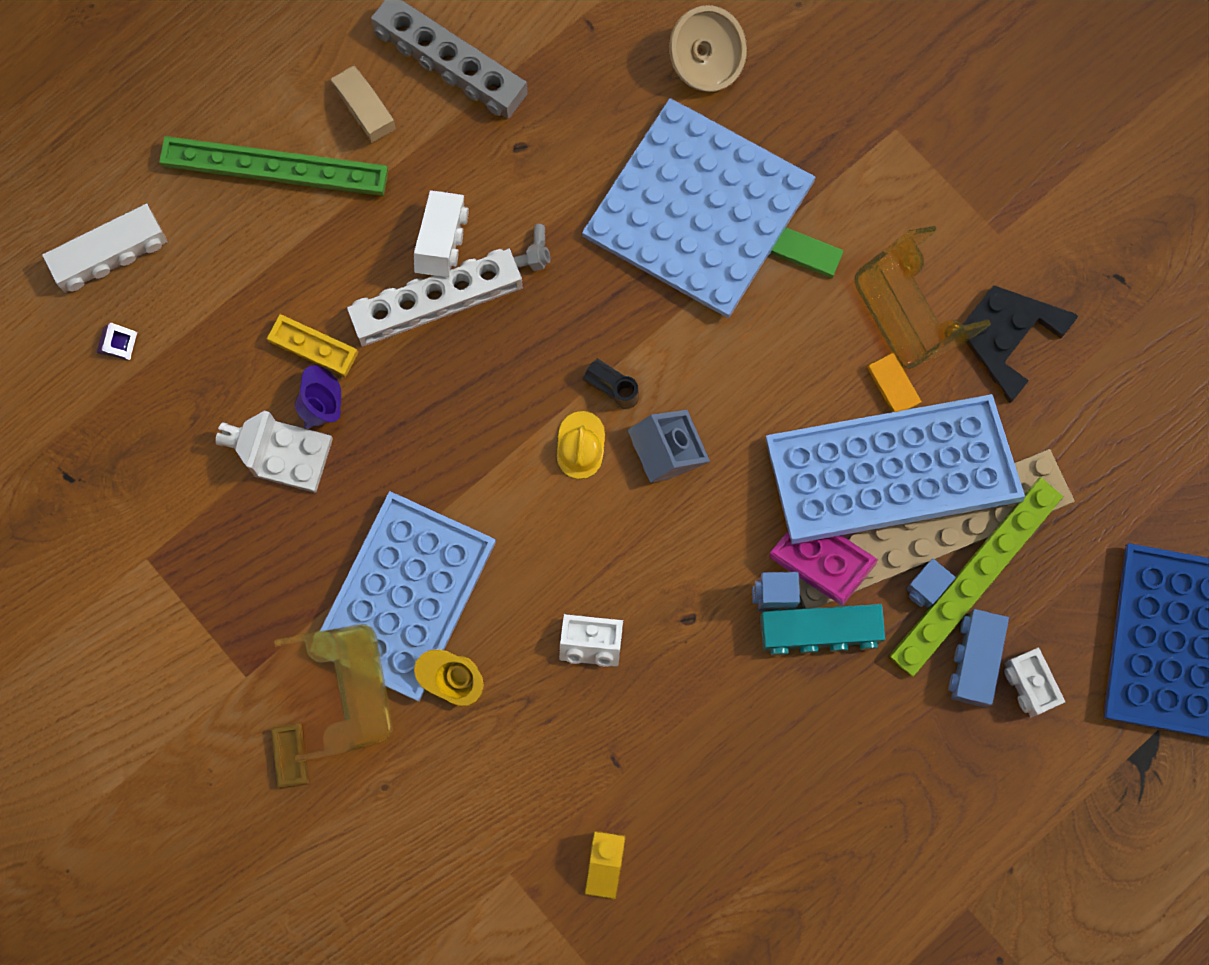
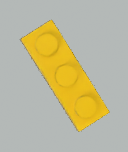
M281 314L267 337L269 343L345 378L359 353L357 349Z

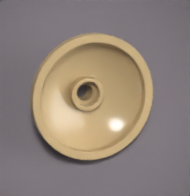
M705 5L693 8L679 18L671 33L669 52L672 65L682 81L696 90L710 92L721 90L737 79L745 64L747 45L744 32L734 16L720 7ZM698 46H700L702 49L701 55H699L697 52Z

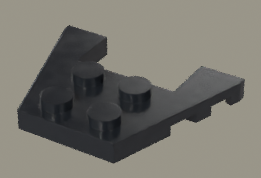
M993 285L959 328L958 332L977 359L981 360L988 369L992 380L1001 387L1007 401L1012 403L1029 380L1005 363L1010 354L1036 321L1059 338H1062L1079 316L1067 310Z

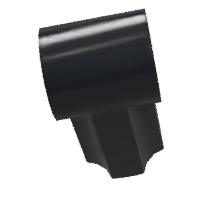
M598 358L587 368L583 380L613 399L620 408L629 409L637 404L639 388L634 378L622 375ZM622 388H630L634 391L629 397H622L618 394Z

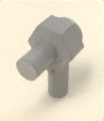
M537 224L534 226V243L528 247L527 254L514 257L517 268L530 265L533 271L544 269L546 264L550 263L549 250L546 246L544 247V225Z

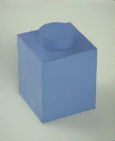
M932 558L905 590L910 593L908 596L915 604L920 607L924 605L929 608L956 577Z

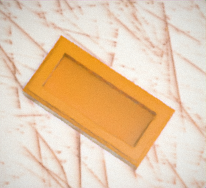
M894 353L868 365L869 373L892 412L912 409L922 403Z

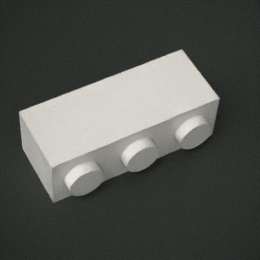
M430 190L414 251V273L449 278L451 266H457L459 251L456 249V246L462 245L464 229L461 228V225L467 224L469 208L464 207V195Z

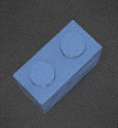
M799 572L762 573L758 581H755V585L752 586V603L757 604L758 612L794 610L800 602Z

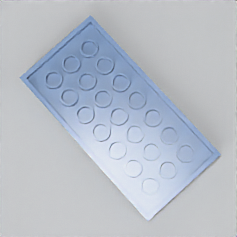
M992 394L766 435L765 439L791 544L1023 502L1025 498Z

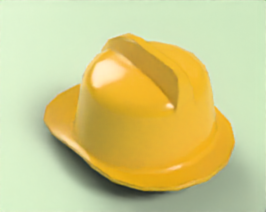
M586 411L574 412L563 420L559 429L557 462L566 475L575 479H584L594 475L601 467L603 460L604 426L601 420L593 413Z
M434 649L421 654L416 660L414 667L415 678L420 686L428 692L458 706L470 705L481 696L484 687L483 678L476 664L469 658L457 656L441 649Z

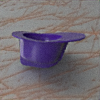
M318 365L307 367L303 371L300 392L295 401L296 412L304 420V427L307 429L312 426L324 425L326 422H336L340 418L341 387L336 377L324 367Z

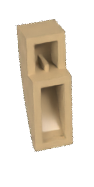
M355 66L330 79L358 125H361L372 143L396 129L394 119Z

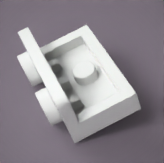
M1039 647L1004 663L1006 669H1004L1005 676L1012 686L1015 685L1020 695L1018 696L1019 705L1025 713H1029L1030 717L1065 703Z

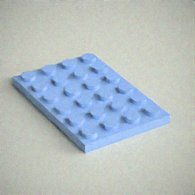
M389 491L310 651L420 702L425 689L420 686L415 678L414 667L416 660L421 654L429 650H445L496 544V539Z

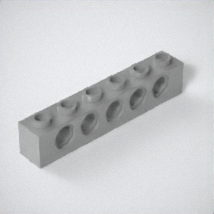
M385 0L371 17L374 33L378 38L385 42L389 40L405 56L409 57L412 55L418 59L421 66L426 70L436 71L446 83L451 86L456 84L464 90V93L474 101L480 100L486 104L489 111L497 116L503 115L509 119L528 94L526 81L402 0ZM402 26L409 27L406 31L397 30ZM423 41L432 42L428 46L419 45ZM448 55L454 57L450 61L442 60L443 57ZM469 70L477 72L473 76H467L464 74ZM491 85H497L500 87L496 91H490L487 89Z

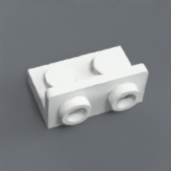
M564 614L559 660L572 664L589 663L602 667L618 666L623 620Z

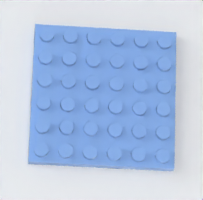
M670 98L583 230L582 236L729 319L815 182V176Z

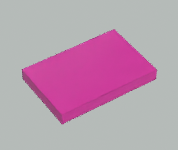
M789 532L773 548L769 557L790 572H799V578L841 606L845 604L876 566L878 560L842 535L791 544Z

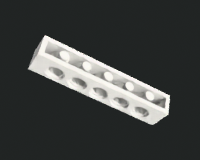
M510 248L504 251L503 249H497L488 253L485 258L464 261L460 264V267L450 270L449 278L434 275L424 280L417 278L409 281L405 287L386 289L379 294L380 296L372 299L362 298L356 300L347 309L363 347L523 288L522 278ZM487 271L496 274L491 280H485L481 277ZM460 281L469 283V286L464 290H458L454 287ZM432 291H440L442 293L441 297L436 300L429 299L428 295ZM405 301L415 302V305L409 310L401 308L402 303ZM380 310L388 312L384 319L378 320L374 318L375 313Z

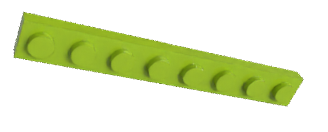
M1042 477L1038 478L1025 493L1024 501L1018 502L955 576L956 578L935 603L929 607L888 657L906 673L914 677L1064 496Z

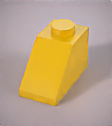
M594 832L585 894L616 898L625 836Z

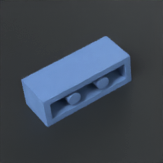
M973 609L968 613V616L962 618L960 633H964L962 645H957L954 655V662H958L956 674H951L948 690L952 691L951 700L984 708L992 705L1009 617Z

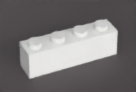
M146 203L43 254V257L57 285L66 293L79 290L84 286V283L94 278L99 279L107 276L110 270L120 265L126 266L133 263L136 257L146 252L152 253L159 250L168 241L153 212Z

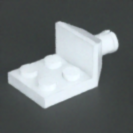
M262 411L245 421L243 427L240 428L224 422L220 424L219 430L222 431V434L217 433L216 445L234 448L254 477L314 493L317 492L333 440L331 435L277 422L271 413L267 411Z

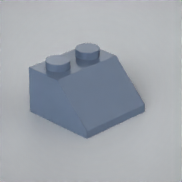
M688 410L651 414L628 429L632 444L639 455L644 472L648 476L650 483L671 479L710 462Z

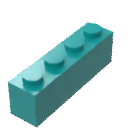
M882 604L765 611L760 615L763 651H770L773 656L789 654L788 650L800 649L801 654L817 653L818 648L830 647L831 652L847 651L848 646L860 645V650L877 649L878 644L886 640Z

